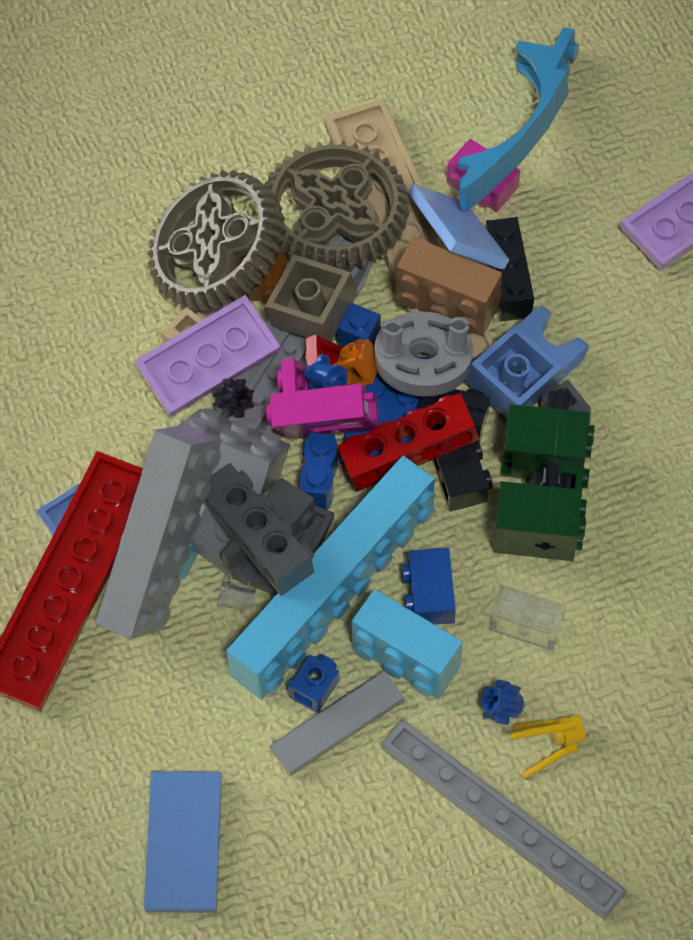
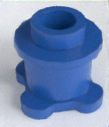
M321 354L316 362L305 368L304 377L309 381V389L347 385L348 378L346 369L340 365L329 364V356Z

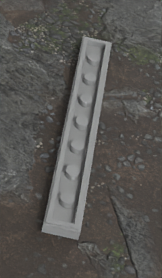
M404 719L381 744L383 751L604 921L626 895L627 890Z

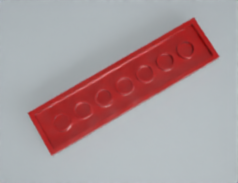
M96 451L0 637L1 696L37 711H42L111 574L143 468Z

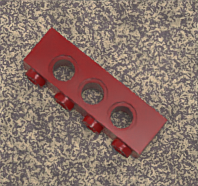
M459 393L454 396L442 397L435 404L424 409H414L408 412L405 417L393 422H383L374 430L365 434L350 436L337 446L354 487L358 492L377 484L402 456H405L419 466L480 439L462 395ZM436 424H445L439 430H432V427ZM406 437H414L409 443H401ZM375 450H383L378 456H370Z

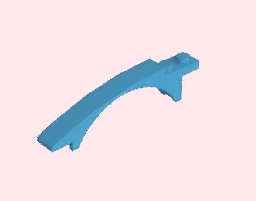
M563 27L554 47L518 41L516 45L517 70L533 84L540 97V101L532 118L514 136L488 150L460 157L458 168L467 170L466 174L462 175L459 181L460 207L462 211H468L485 198L518 167L550 127L568 96L570 63L577 59L579 52V43L575 42V29Z

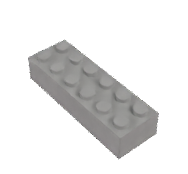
M189 425L155 430L96 624L128 639L160 630L167 624L171 614L169 606L172 597L178 591L181 583L179 574L182 565L190 555L191 548L189 543L192 533L196 531L201 520L199 511L202 502L210 492L211 483L209 480L212 470L217 466L221 457L219 448L222 439Z

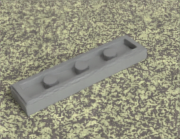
M383 671L271 744L270 750L290 777L403 703L404 696L386 672Z

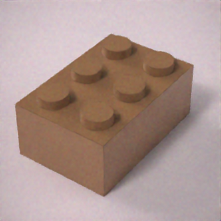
M413 236L396 266V300L410 309L417 308L424 312L441 314L451 319L455 317L465 318L469 322L468 333L475 332L484 336L500 306L502 272Z

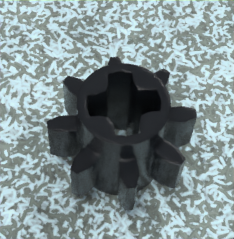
M224 378V386L213 389L216 393L213 406H218L222 409V417H231L233 415L235 418L245 417L244 410L254 407L252 404L254 390H250L245 386V379H236L234 381L233 378Z

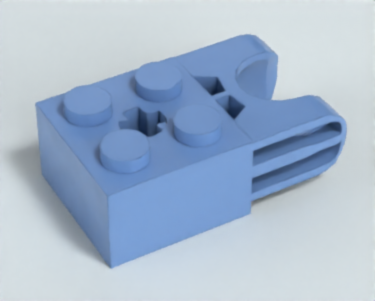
M542 305L531 312L517 326L514 325L470 366V373L466 383L472 389L479 390L485 396L490 397V404L506 419L508 418L509 404L534 406L541 400V396L550 386L558 384L583 361L589 345L579 337L564 345H555L548 342L542 333L546 330L548 319L552 314Z

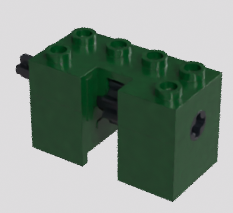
M564 389L551 391L549 408L509 404L502 476L532 479V483L500 482L493 553L574 562L575 550L582 551L587 500L582 499V488L588 489L590 469L584 468L585 458H591L595 425H589L590 412L569 410L570 392H564Z

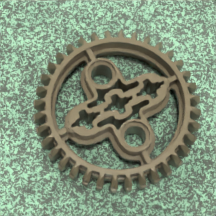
M330 140L326 146H322L318 141L315 148H311L306 144L304 152L295 149L293 158L285 155L283 164H276L275 172H270L268 181H265V184L276 195L279 203L284 191L290 188L293 200L303 212L297 221L298 235L282 222L286 230L281 234L284 242L278 245L281 253H288V258L290 259L295 254L339 269L348 267L351 272L356 264H359L364 269L366 260L375 264L378 255L385 257L388 248L394 249L396 240H400L409 217L407 187L403 184L402 175H398L396 166H390L388 157L380 159L378 151L370 154L368 146L358 149L356 142L352 146H346L344 140L340 145H334L332 140ZM328 167H343L332 179L317 171V169ZM371 178L383 187L389 197V216L383 225L379 223V216L373 205L366 201L372 191ZM337 233L356 242L343 246H326Z
M222 170L219 175L211 172L208 179L201 176L198 184L190 182L187 191L180 189L181 195L177 199L171 198L173 204L169 208H164L165 215L163 218H157L159 226L152 229L155 237L149 240L152 248L147 252L151 258L147 263L150 269H152L150 274L162 294L172 303L179 305L183 309L187 307L192 311L210 313L212 309L219 311L223 305H229L233 300L241 298L245 293L252 294V287L255 284L261 285L260 279L263 275H270L267 269L270 265H276L274 256L281 253L278 245L284 242L281 234L286 229L282 223L285 220L281 212L283 208L280 206L276 195L258 178L234 170L230 173ZM248 196L252 198L257 204L259 219L237 213L234 209V204L228 197ZM195 217V224L188 226V224ZM246 256L244 260L240 263V265L236 268L237 258ZM176 262L180 266L194 269L204 287L187 288L182 286L177 281L174 263Z

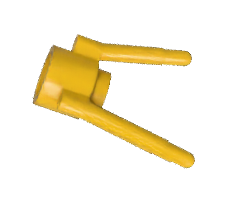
M579 715L514 724V730L522 731L510 734V738L515 740L552 733L555 744L557 746L563 745L562 749L524 771L522 777L525 779L565 755L577 752V744L586 741L585 729Z

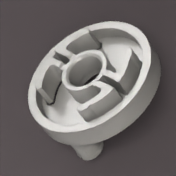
M411 312L385 321L375 340L374 362L379 375L391 387L410 395L436 396L452 391L461 385L470 373L473 344L468 335L469 322L462 317L451 319L433 312ZM424 352L432 355L433 358L419 359L413 355ZM450 368L449 370H447V371H445V372H442V373H439V374H435V373H438V372H441V371H444V370Z

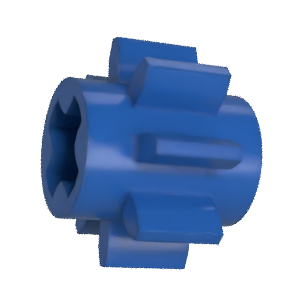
M499 679L496 682V687L487 686L481 698L482 708L486 711L485 718L504 725L509 724V717L519 718L524 708V699L519 693L521 688Z

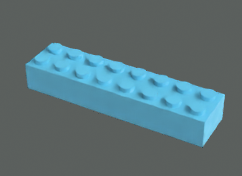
M402 456L314 553V558H312L314 573L281 596L278 593L229 646L226 654L230 676L260 700L268 692L270 694L276 692L284 680V674L290 668L295 669L301 664L306 656L305 651L312 643L318 644L324 638L328 631L327 626L334 618L339 620L347 612L350 606L349 602L356 594L360 596L366 591L371 583L370 578L377 570L383 571L391 562L392 553L399 546L402 548L406 546L414 534L413 530L420 522L425 524L431 518L435 511V478L405 456Z

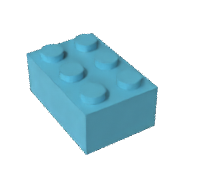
M375 589L351 621L352 648H354L355 653L366 661L374 660L381 664L390 676L396 679L402 677L412 683L413 688L424 696L429 697L432 695L440 699L461 668L463 641Z

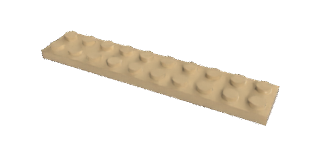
M384 99L326 116V125L335 145H340L344 140L346 146H352L355 142L358 145V149L368 146L370 154L378 151L380 159L388 157L390 166H396L398 175H402L403 184L407 187L409 198V217L400 240H396L394 249L388 248L385 256L395 281L396 266L413 236L450 251L408 193L413 183L420 186L423 185ZM371 178L372 191L366 201L373 205L379 216V223L383 225L389 216V197L383 187ZM407 308L408 311H409V313H411V312H424V311L419 310V309H417V308H415V309ZM489 329L486 330L484 336L475 332L468 333L473 344L472 363L495 343ZM448 368V369H446V370H444V371L438 372V373H436V374L445 372V371L449 370L450 368Z

